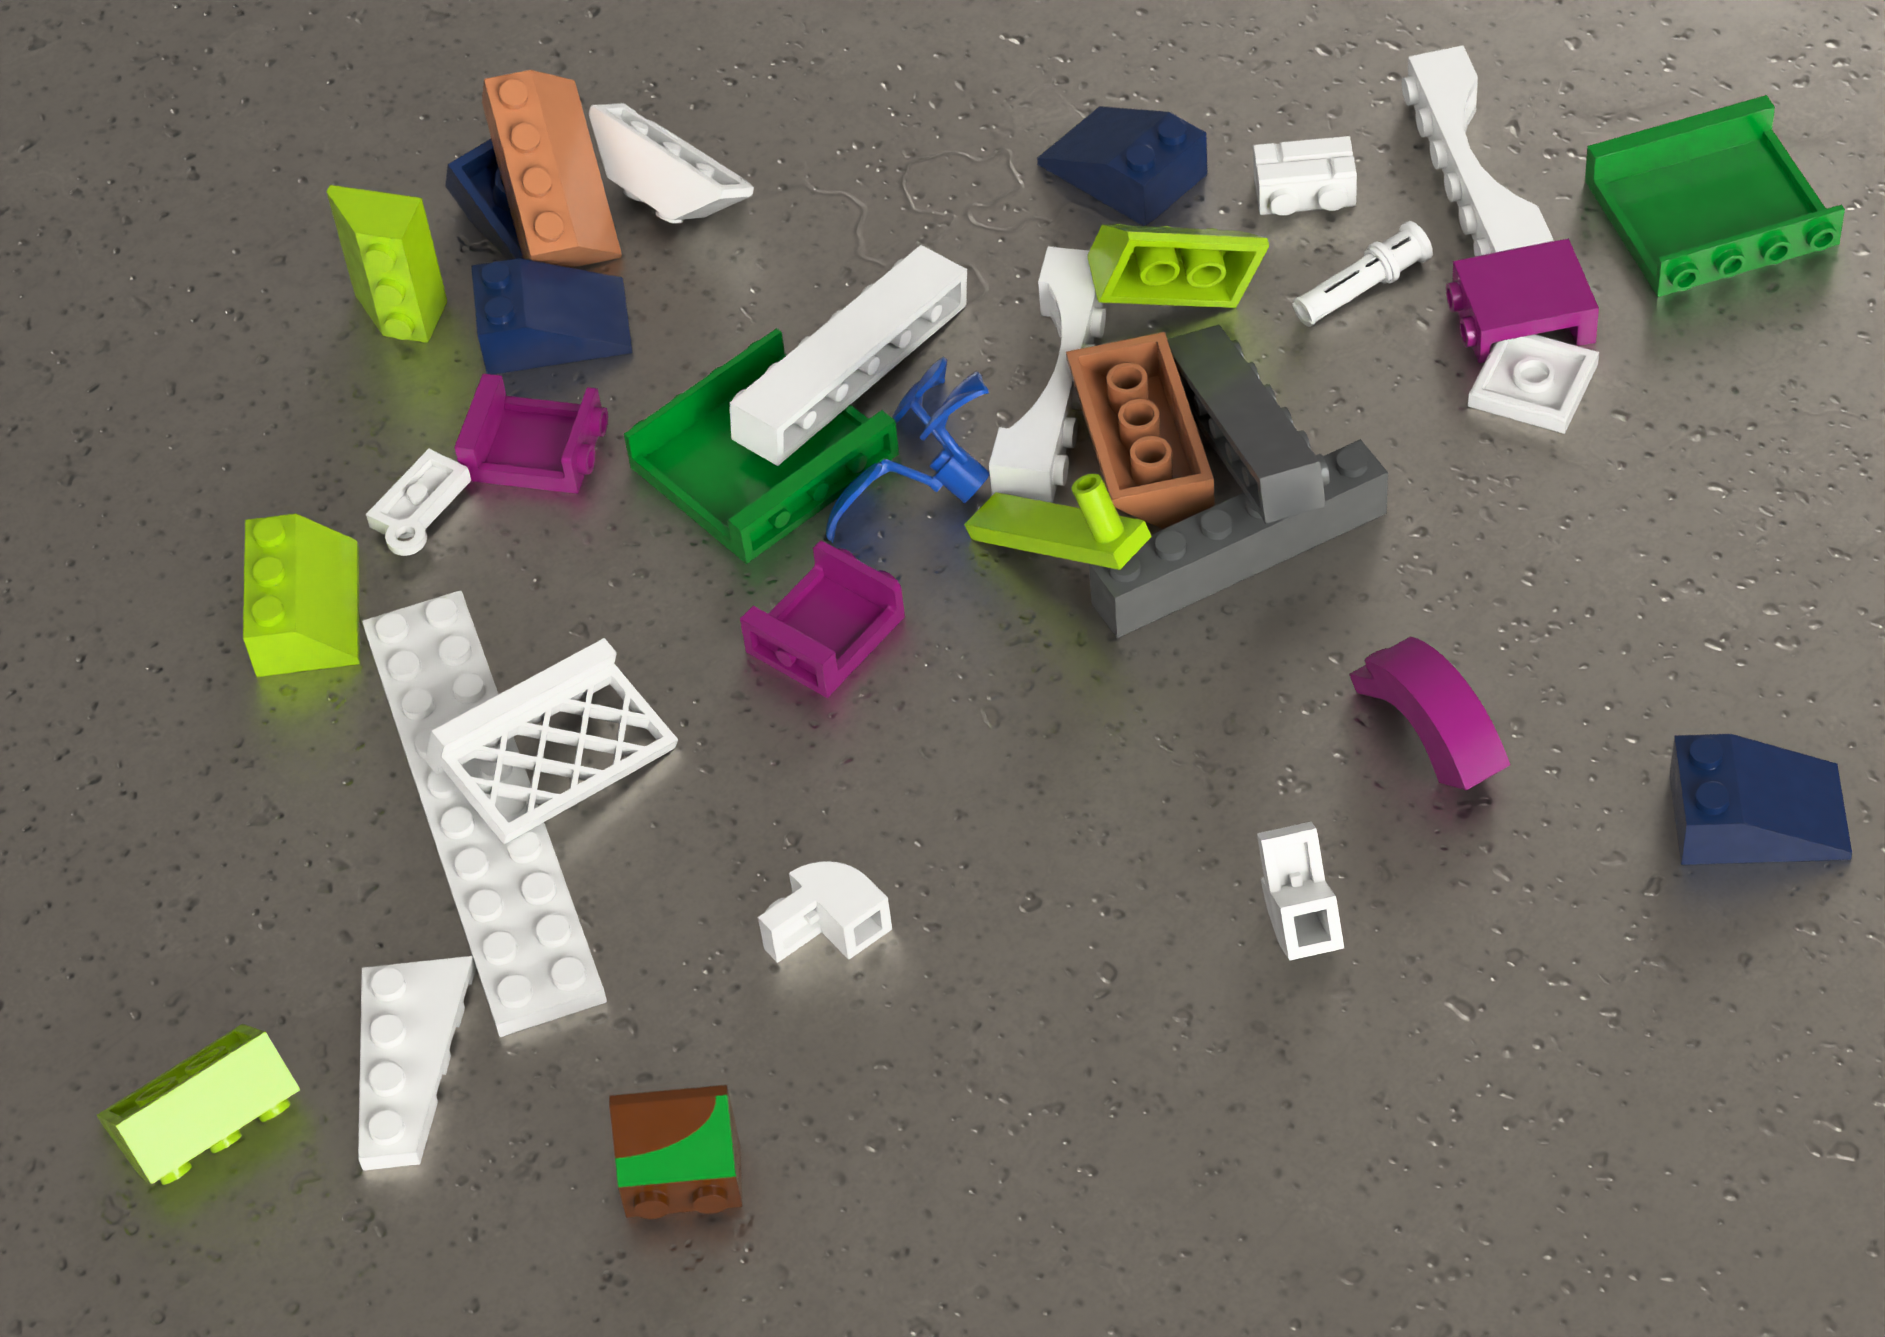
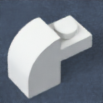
M1306 822L1257 833L1264 877L1261 878L1264 898L1278 943L1289 961L1343 949L1344 944L1336 896L1325 881L1318 834L1314 824Z
M831 861L810 863L791 871L789 876L792 894L773 902L765 913L758 917L764 949L777 963L821 932L849 960L892 930L888 897L858 869Z

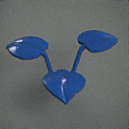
M944 356L941 357L926 371L921 380L911 387L899 403L892 418L897 424L911 408L925 425L919 438L924 442L928 435L932 433L944 447L929 465L936 473L932 477L888 459H884L880 463L875 462L853 480L835 502L827 520V539L833 543L840 517L873 481L887 472H895L926 484L936 493L942 486H945L963 503H966L979 490L990 476L989 471L959 446L945 428L951 413L969 401L989 393L988 388L983 382L982 375L978 371L964 379L950 393L943 405L932 417L922 407L923 394L928 389L945 383L948 360Z

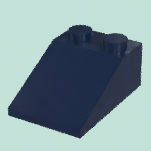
M1099 106L1037 157V163L1039 166L1138 224L1148 226L1208 174L1207 133L1171 112Z
M489 139L447 165L445 187L471 223L508 260L523 259L492 139Z
M522 258L471 265L477 335L487 374H501L633 353L625 287L622 277Z
M1734 734L1674 735L1669 776L1681 865L1851 860L1852 848L1837 763Z

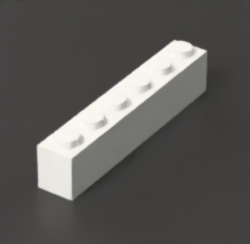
M922 245L917 247L907 257L898 260L892 269L878 281L868 285L855 300L844 309L836 311L830 320L815 333L802 339L792 352L781 361L772 364L763 376L747 389H743L735 395L730 402L729 409L731 439L779 466L966 307L967 269Z

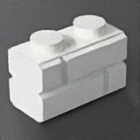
M1350 136L1253 146L1254 183L1259 215H1289L1299 211L1320 209L1336 211L1343 207L1356 206L1357 176Z

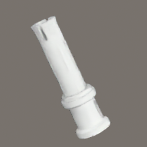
M1407 221L1400 226L1399 233L1383 243L1376 241L1368 245L1363 258L1293 300V308L1297 317L1304 325L1311 327L1318 320L1345 303L1350 302L1353 298L1377 283H1393L1398 280L1401 271L1415 262L1424 263L1430 260L1433 256V249L1426 233L1415 222Z

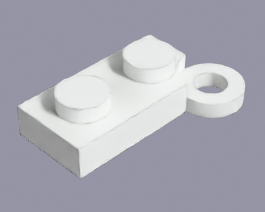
M428 449L366 513L369 527L385 535L387 546L394 554L406 556L417 553L427 542L425 529L471 481L468 467ZM413 537L412 539H410V540H408V541H399V540H398V538L407 539V538Z

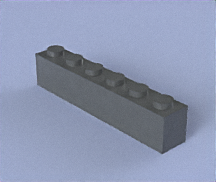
M1220 325L1168 338L1167 340L1194 421L1265 524L1326 507L1323 486L1330 483V476L1322 454L1315 455L1311 450L1307 434L1304 430L1297 431L1288 408H1281L1278 405L1271 385H1264L1260 380L1254 362L1247 363L1244 359L1239 342L1237 340L1231 341Z
M1357 440L1323 456L1330 476V483L1323 486L1326 507L1265 524L1245 493H1241L1152 534V537L1121 570L1089 564L1091 604L1117 638L1124 636L1387 514L1388 471L1362 440Z

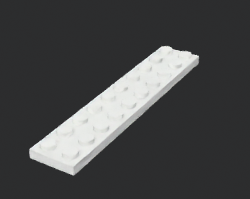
M462 590L363 620V627L499 1037L606 1003L604 988L545 823L543 822L503 844L445 772L437 776L425 761L431 730L499 695ZM514 737L508 739L505 751L519 753ZM473 758L462 764L471 777L493 781L496 763ZM502 764L499 782L531 788L527 772L524 768ZM500 796L496 797L495 807L508 823L527 812L528 802Z

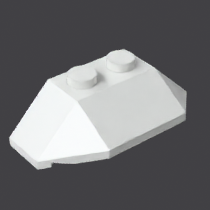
M624 103L591 105L589 117L607 178L624 188L623 193L627 197L645 202L656 209V215L659 218L671 223H682L683 219L704 218L752 196L754 187L748 181L655 122L637 114L635 110Z

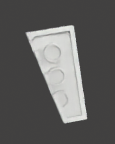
M473 956L362 968L358 1159L363 1171L419 1165L421 1163L438 1104L437 1090L442 1075H446L451 1058L449 1049L455 1028L460 1027L465 1010L463 1000L468 984L472 985L476 965Z

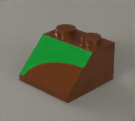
M727 1085L609 1096L617 1181L626 1218L639 1216L644 1219H658L670 1213L692 1211L714 1214L726 1208L743 1207L741 1146Z

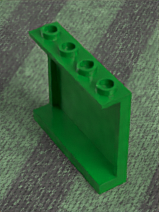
M1767 95L1587 146L1585 182L1657 297L1685 291L1719 279L1730 278L1743 272L1771 264H1778L1784 260L1815 251H1823L1840 244L1845 208L1842 204L1825 208L1772 130L1775 106Z
M778 328L750 344L746 350L724 365L715 368L707 377L685 392L676 395L668 404L646 419L637 422L629 431L624 433L630 468L745 564H748L837 500L847 486L875 462L880 463L884 459L892 460L899 455L895 420L883 410L869 419L851 404L779 466L731 439L730 402L739 391L747 389L763 376L772 364L781 361L787 356L784 350L782 331Z

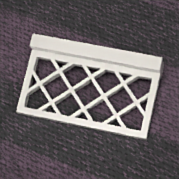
M605 638L431 730L425 761L437 776L443 772L449 776L503 844L676 748L677 737L614 664L617 652ZM610 684L623 700L622 710L591 704L593 693ZM560 711L581 715L580 732L576 733L548 727L550 716ZM589 717L619 723L617 740L586 735ZM626 725L647 729L656 741L647 746L623 742ZM515 735L539 739L537 756L505 751L507 740ZM546 741L576 746L574 764L543 758ZM583 748L614 754L613 765L604 770L581 766ZM473 758L496 763L493 781L471 777L462 764ZM502 764L534 770L531 788L499 782ZM540 772L571 778L570 789L561 794L537 790ZM578 779H579V780H584L583 782L577 784V783H578ZM500 796L528 802L527 812L508 823L495 807L496 797ZM535 804H540V806L534 808Z

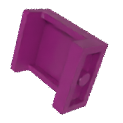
M1569 238L1453 261L1452 282L1446 283L1447 303L1451 312L1459 313L1460 333L1463 344L1466 348H1473L1479 364L1485 363L1490 353V346L1494 342L1569 328L1576 346L1596 343L1599 307Z
M482 374L454 446L458 463L468 467L472 482L578 494L585 474L590 475L592 473L595 463L598 437H604L606 434L608 410L601 406L598 388L587 387L581 404L513 397L506 395L501 375Z
M820 540L813 547L815 565L808 574L769 613L752 606L740 618L745 650L748 654L828 698L904 619L905 612L901 585L890 573L883 570L877 571L857 560L848 550L843 548L837 549Z

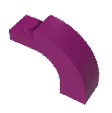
M1410 636L1390 648L1381 649L1370 654L1364 660L1366 665L1349 674L1356 693L1386 700L1406 717L1421 739L1439 783L1468 790L1511 765L1500 737L1477 695L1457 669L1426 642Z

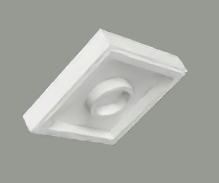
M1535 334L1495 342L1469 393L1468 407L1565 434L1598 366L1599 352Z

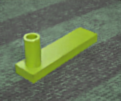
M1099 474L1084 475L1073 483L1071 489L1080 508L995 492L964 524L971 540L1117 570H1121L1152 537L1145 520L1118 515Z

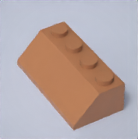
M534 70L485 78L482 105L523 259L574 268L621 258V249L575 80Z
M1165 332L1067 351L1066 359L1105 485L1115 508L1145 520L1161 529H1165L1215 506L1214 478Z

